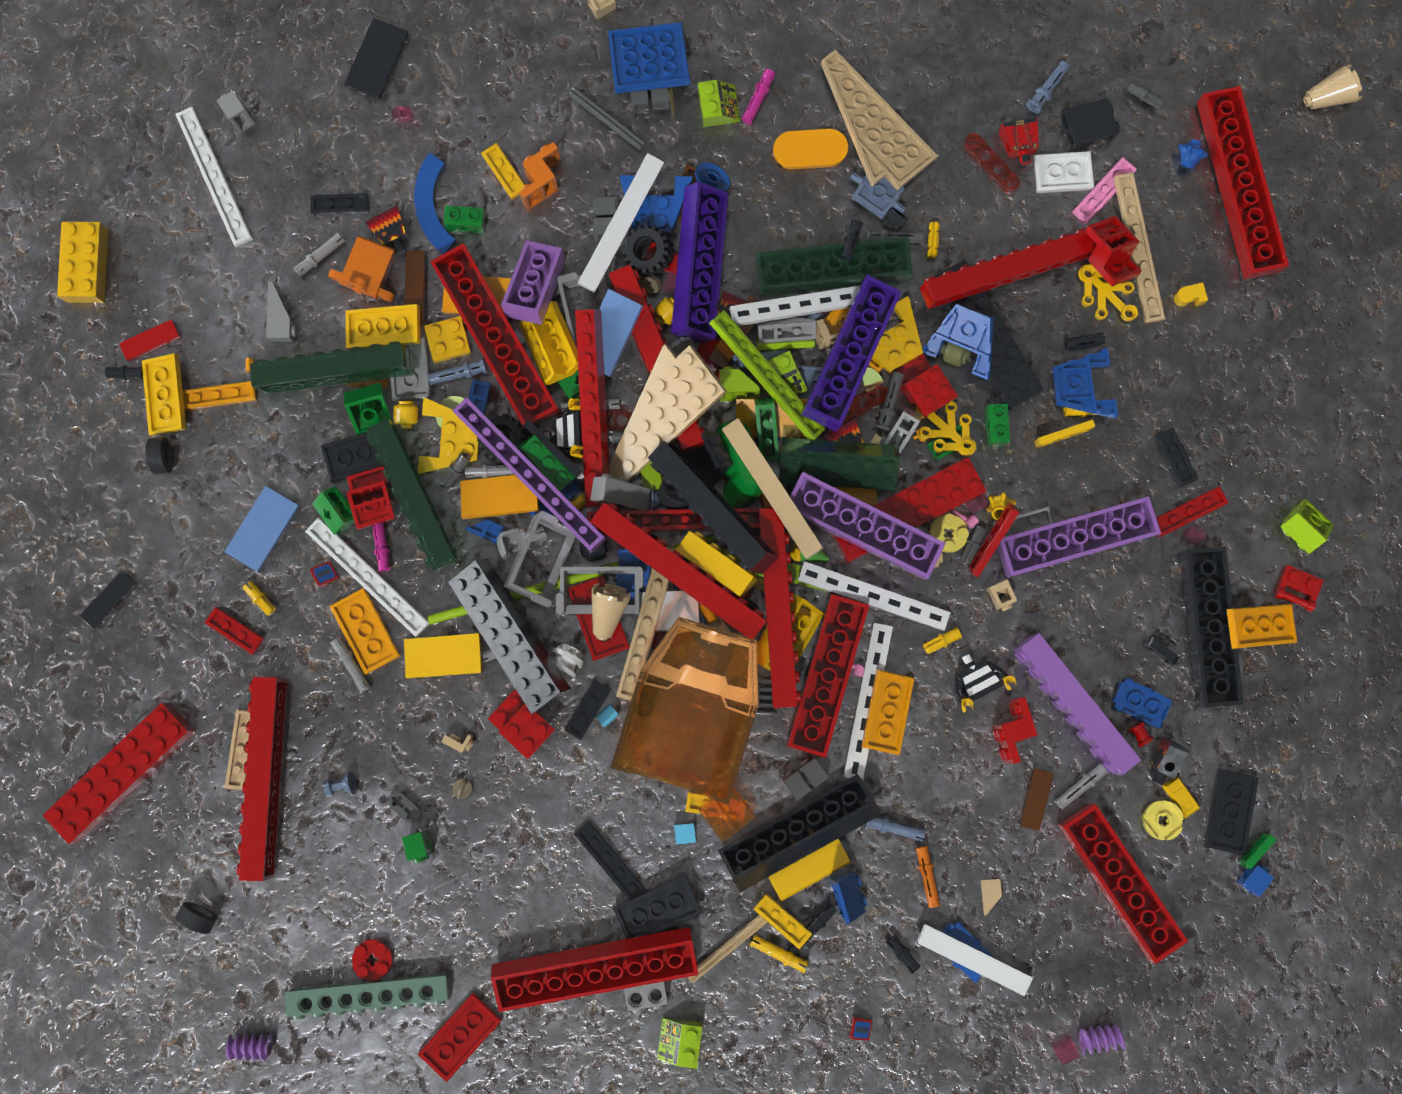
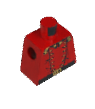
M1037 117L1002 123L999 135L1008 157H1019L1020 165L1022 166L1030 164L1032 162L1030 155L1034 154L1039 146Z

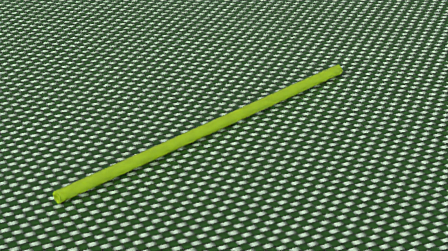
M713 534L704 536L708 539L707 544L709 545L712 542H720ZM680 543L668 546L666 548L676 550ZM619 561L598 567H618ZM606 574L567 575V585ZM558 578L554 589L560 588V578ZM546 582L525 587L524 589L539 594L542 593ZM515 591L510 592L514 600L526 598V596ZM463 606L428 615V621L432 625L468 613Z

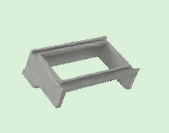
M573 272L558 276L557 281L569 332L577 348L576 323L568 289L580 286L578 281L581 275L578 276L577 273ZM603 276L598 286L601 302H603L608 291L605 276Z
M540 511L532 518L503 587L524 595L540 605L550 607L552 601L549 599L560 575V567H563L573 541L577 537L566 526L558 523L557 517ZM538 523L565 535L541 596L513 584Z
M560 567V593L556 594L557 614H592V605H567V574H635V605H627L623 614L640 613V588L643 586V569L641 567Z

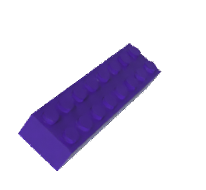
M698 181L686 186L684 189L671 334L679 337H690L693 341L704 343L716 339V331L709 323L718 316L729 193Z
M866 275L802 411V416L835 432L841 427L902 291Z

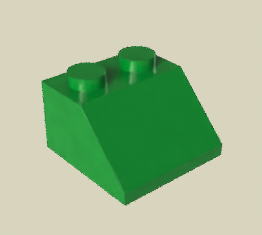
M381 382L344 393V406L356 435L394 424L388 399Z

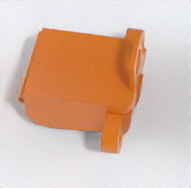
M358 235L343 272L330 269L327 277L361 295L365 294L375 299L380 298L387 302H392L394 294L384 290L383 287L395 260V249Z

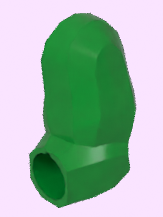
M730 420L719 425L715 431L719 433L733 463V466L723 475L726 479L723 494L732 507L746 508L755 502L763 492L722 430V428L734 421ZM741 421V423L743 424V426H744L745 429L747 430L748 434H749L750 437L752 438V435H751V432H750L748 426Z

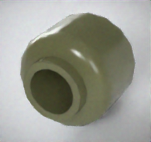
M950 342L944 343L941 349L943 361L957 367L966 364L971 351Z

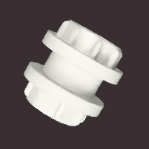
M561 643L557 648L552 649L551 655L554 657V663L569 684L571 681L576 680L577 675L573 671L575 668L582 667L583 661L581 659L583 655L576 648Z

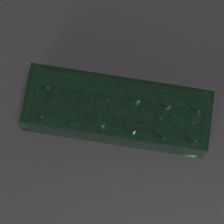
M781 438L778 479L780 483L796 484L801 473L804 472L832 487L895 491L900 461L899 445Z

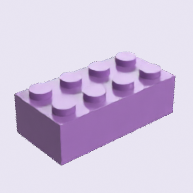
M526 240L501 304L506 317L542 325L558 283L557 278L561 275L566 261L562 248Z

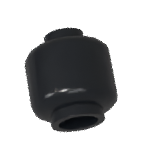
M605 540L593 553L583 543H580L581 556L586 558L587 561L604 559L607 551L610 550L608 540Z

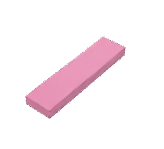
M1122 157L1072 213L1083 223L1087 224L1116 193L1113 177L1131 172L1134 173L1137 169Z

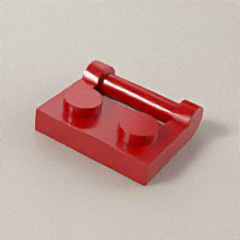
M1285 565L1274 592V597L1278 599L1283 598L1312 612L1316 607V600L1324 580L1292 566ZM1285 587L1309 596L1308 600L1286 592Z

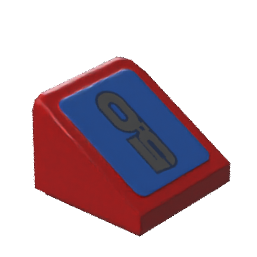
M330 561L310 569L319 587H324L339 578Z
M852 1016L849 1038L869 1041L873 1020Z

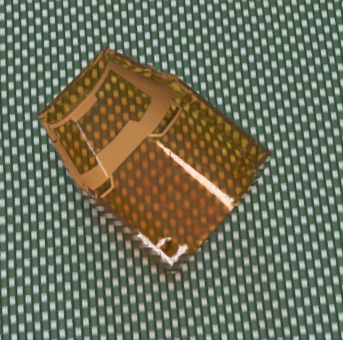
M678 617L648 661L641 668L610 768L665 782L729 805L759 706L757 640Z

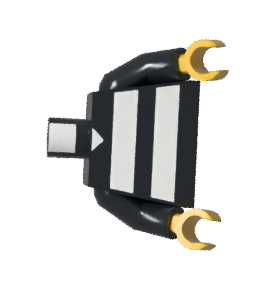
M571 398L567 409L557 419L551 421V431L543 432L569 459L583 458V455H580L584 447H582L581 413L577 412L580 410V406H578L580 399Z
M969 653L960 658L965 669L957 673L954 692L962 705V711L966 712L965 706H970L973 710V701L1002 687L1003 683L1007 690H1011L1009 683L1013 682L1017 685L1015 677L1009 676L1001 667L990 661L981 660L975 663Z

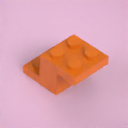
M554 142L550 145H544L538 153L529 155L522 163L525 175L530 181L519 192L527 211L559 190L556 178L550 170L561 163L559 150Z

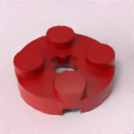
M368 939L355 948L352 956V966L357 976L368 981L382 978L393 965V952L380 939ZM370 954H373L375 958H378V961H376L374 965H371V962H368Z

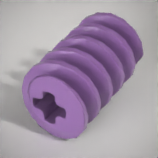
M1113 1024L1111 1028L1109 1025H1105L1103 1029L1100 1026H1097L1095 1030L1092 1027H1089L1088 1031L1084 1028L1080 1029L1079 1044L1083 1055H1085V1049H1088L1089 1053L1093 1054V1048H1096L1097 1052L1101 1053V1047H1104L1105 1051L1109 1052V1046H1112L1113 1050L1117 1051V1045H1120L1121 1049L1125 1050L1124 1037L1117 1024Z
M239 1033L236 1034L235 1039H232L230 1034L226 1045L227 1058L229 1060L234 1058L242 1060L244 1058L246 1061L251 1058L253 1061H257L260 1058L261 1061H266L272 1052V1035L269 1034L267 1040H265L264 1034H261L259 1040H257L256 1034H253L251 1040H249L246 1033L243 1039H240Z

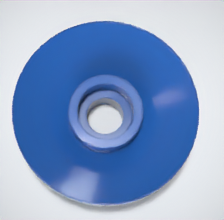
M703 162L697 166L695 170L697 181L725 192L728 190L730 179L721 167L709 162Z

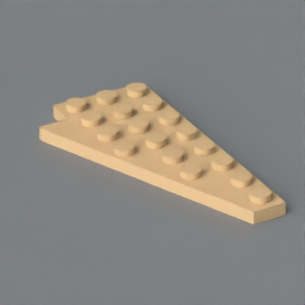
M836 50L822 59L821 66L870 185L873 187L885 177L898 191L934 162L938 155Z
M668 345L662 347L609 464L610 475H613L614 479L624 478L630 482L651 462L648 459L649 455L663 441L671 444L727 392L693 346H688L678 357Z

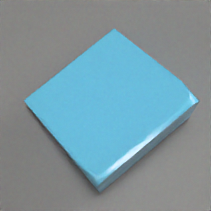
M608 704L596 715V718L603 727H607L619 716V713L611 704Z
M694 822L674 824L676 845L696 843Z

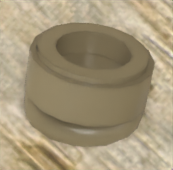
M647 275L642 280L641 287H644L647 294L654 295L660 290L662 283L656 276Z
M459 779L453 785V793L457 798H467L473 792V785L468 779Z

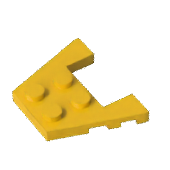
M908 296L898 301L894 308L902 323L882 334L872 356V359L889 373L923 354Z
M423 398L422 415L442 417L439 457L419 456L418 473L449 467L461 452H465L471 457L469 462L478 460L479 443L475 433L452 411L453 409L428 398Z

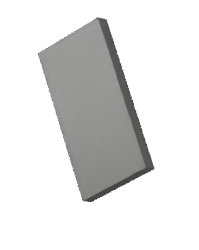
M425 324L420 325V344L387 346L393 403L423 400V398L432 399L431 385L428 378L429 364Z

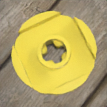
M953 514L937 517L929 528V535L946 543L942 552L946 553L956 552L961 549L969 535L965 522ZM944 529H947V530H950V529H951V530L953 531V532H952V536H953V537H952V538H950V537L945 538V537H944V534H945Z
M1165 800L1154 801L1145 808L1144 813L1141 815L1145 831L1151 837L1158 840L1174 839L1182 831V820H1184L1182 811L1172 802ZM1160 816L1167 817V819L1165 820L1167 823L1166 825L1159 824L1158 821Z

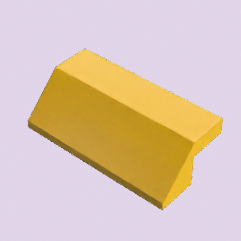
M550 301L542 325L521 320L519 326L544 385H550L572 376L578 370L577 348L557 302Z
M839 839L768 878L780 900L783 901L847 866L851 861Z

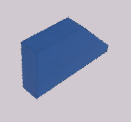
M472 380L468 398L485 415L492 384Z
M487 519L468 526L465 530L497 544L498 535L504 532L506 527Z

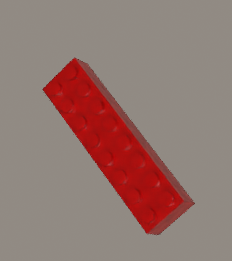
M969 457L872 507L912 527L919 528L937 517L983 495L987 490ZM831 534L846 564L869 553Z
M830 595L787 747L826 758L870 605L837 595Z
M160 703L42 816L68 844L79 843L176 751L195 730L170 703Z
M1089 803L1058 824L1148 961L1156 964L1188 942L1096 804Z

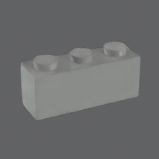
M602 474V477H594L590 500L602 504L606 503L607 505L611 502L616 507L629 511L647 510L650 489L643 487L642 483H628V479H614L613 475Z

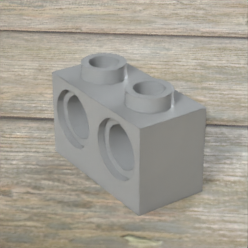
M233 91L223 94L220 99L216 100L239 134L255 125L248 111Z
M665 981L624 989L627 1010L633 1011V1013L644 1012V1008L652 1007L653 1010L662 1009L665 1007V1004H668ZM658 989L661 991L662 996L655 999L651 996V991ZM639 993L642 996V1000L634 1002L631 999V995Z

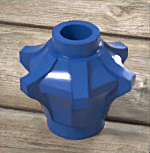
M1191 139L1187 144L1178 146L1181 154V166L1195 169L1198 162L1207 157L1208 153L1203 150L1201 141Z

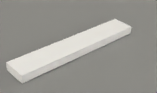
M924 924L916 941L918 944L1025 996L1033 979L1030 975L927 924Z

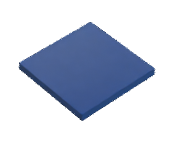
M682 22L608 31L615 94L690 85Z

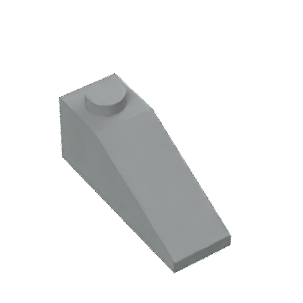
M268 282L266 338L270 342L294 343V337L297 336V326L288 311L278 287L273 282Z
M790 317L756 323L758 342L770 343L816 339V320Z
M907 406L905 407L876 455L881 460V464L889 469L892 468L923 417L921 414Z

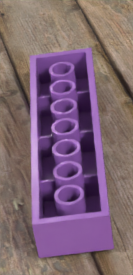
M804 472L801 473L790 495L805 521L924 580L929 579L946 544Z
M1145 497L1004 537L997 550L1007 579L1148 539L1161 534L1150 497Z
M1040 633L1029 636L1013 649L1016 653L1014 654L1016 660L1020 664L1024 663L1028 668L1026 670L1028 675L1032 679L1036 678L1040 683V690L1052 698L1051 703L1058 711L1061 710L1064 713L1065 721L1070 726L1073 725L1078 731L1076 732L1077 736L1083 742L1086 741L1090 746L1089 751L1096 758H1100L1103 762L1102 765L1108 773L1123 775L1141 761Z

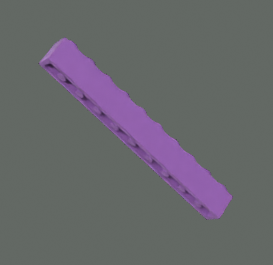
M467 397L452 410L590 552L593 553L606 540Z

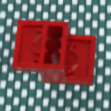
M1116 216L1087 226L1085 232L1097 244L1088 261L1112 287L1140 275L1142 270L1130 258L1140 241Z
M924 354L894 371L905 375L900 391L910 406L916 404L924 418L958 397L939 366L936 364L932 367Z
M384 466L346 477L350 491L346 493L357 530L396 519L392 504L396 503Z
M516 690L488 718L500 730L499 733L527 759L556 730L543 718L544 716L540 712L531 714Z
M1025 697L1010 699L1009 710L1012 716L1015 715L1016 719L993 725L995 729L992 730L996 742L999 741L1001 748L999 749L1000 758L1008 764L1021 762L1015 742L1038 735Z

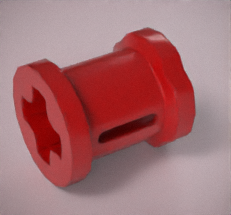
M1144 721L1128 729L1135 736L1138 747L1144 746L1154 739L1147 732Z

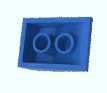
M853 871L830 877L840 915L846 924L851 923L866 912L864 907L867 906L865 895H861L858 888L862 886L859 875H855Z

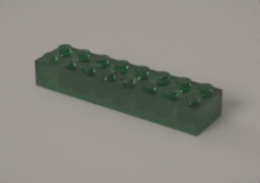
M900 237L859 242L856 245L852 260H845L840 257L845 243L756 252L755 264L759 296L860 286L866 275L884 283L909 281L913 275L909 238Z
M397 341L389 342V345L385 346L372 344L370 348L352 347L348 351L335 349L332 350V353L314 352L311 356L298 354L294 355V358L288 359L287 357H277L273 361L260 359L257 360V363L250 364L251 386L265 394L415 375L413 352Z
M386 419L367 428V440L377 450L374 453L375 457L385 467V470H383L385 478L394 486L391 488L392 493L402 503L399 506L400 510L410 520V523H408L409 529L419 539L416 543L420 551H423L427 556L424 559L427 567L432 569V571L440 573L459 564L460 561L395 424Z

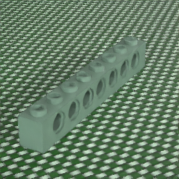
M449 972L292 988L284 992L286 1017L293 1016V1019L296 1020L303 1019L305 1015L313 1014V1017L325 1016V1013L333 1012V1015L345 1014V1011L353 1010V1013L365 1012V1009L373 1008V1011H382L388 1006H393V1009L405 1008L407 1004H413V1007L425 1006L427 1002H433L434 1005L445 1004L446 1000L451 997ZM425 986L432 987V995H427L424 992ZM405 988H410L413 991L412 997H407L404 994ZM385 990L392 992V999H387L384 996ZM365 992L372 994V1001H367L364 998ZM345 994L352 996V1003L345 1001ZM325 996H329L332 999V1005L325 1003ZM305 998H309L312 1001V1007L305 1005Z

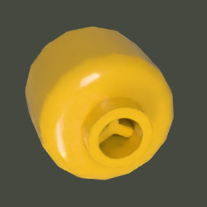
M667 297L663 298L654 308L655 319L661 325L665 323L672 325L673 297H670V299Z
M398 401V404L394 405V422L400 424L401 428H412V424L419 422L418 405L413 404V401Z

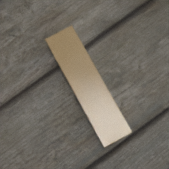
M236 709L224 787L227 789L242 790L243 782L246 780V773H244L243 768L245 761H247L245 744L249 733L246 731L247 722L250 721L248 710Z

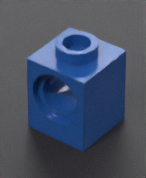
M1259 864V866L1254 865L1252 869H1246L1237 883L1252 895L1260 897L1274 878L1269 874V869Z

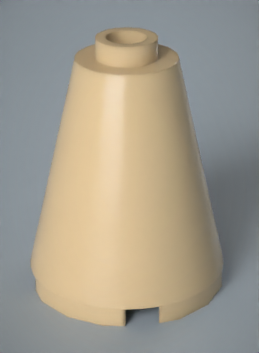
M1349 64L1343 66L1306 91L1303 97L1305 106L1313 110L1361 100L1362 96H1359L1358 92L1362 91L1357 72L1355 70L1351 72L1349 68L1352 66Z
M599 583L593 585L591 590L593 634L599 640H607L613 636L628 605L631 593L627 594V589L613 584L599 587Z

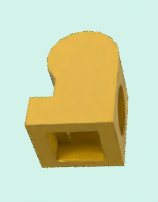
M1204 283L1182 287L1173 297L1175 304L1180 307L1187 306L1191 302H1194L1195 307L1201 306L1208 301Z

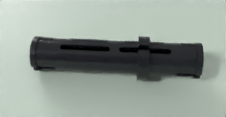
M828 902L817 915L814 914L812 916L813 919L805 927L812 933L806 943L822 927L824 928L826 926L825 923L837 912V909ZM791 942L787 945L788 948H791L790 950L796 955L800 951Z

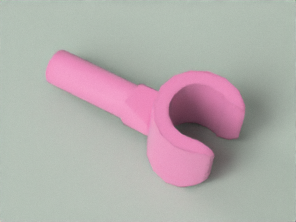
M956 510L952 511V514L960 517L970 529L974 528L979 522L974 515L967 518Z
M853 663L852 668L854 670L852 675L863 677L864 667Z

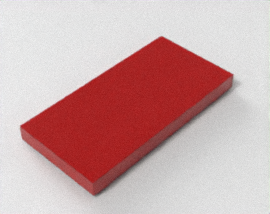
M604 575L567 588L572 604L592 605V587L599 583V587H605L607 583ZM576 614L593 662L630 648L620 621L611 638L599 640L593 634L592 614Z
M473 992L417 1055L447 1082L503 1019Z

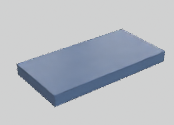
M608 289L599 308L602 317L604 373L609 377H612L644 307L611 289Z
M265 486L224 552L259 572L300 506Z

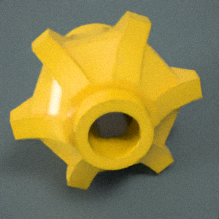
M1002 492V495L998 496L990 495L988 498L990 505L986 507V510L992 513L995 520H998L1008 503L1016 505L1017 502L1007 497L1006 492Z

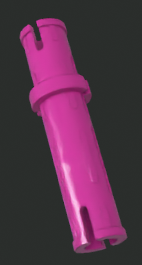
M766 68L759 83H756L755 92L741 117L744 123L749 125L753 123L765 95L770 91V84L776 75L774 71Z
M383 522L372 527L376 549L374 554L377 556L379 572L391 570L389 561L390 548L387 545Z

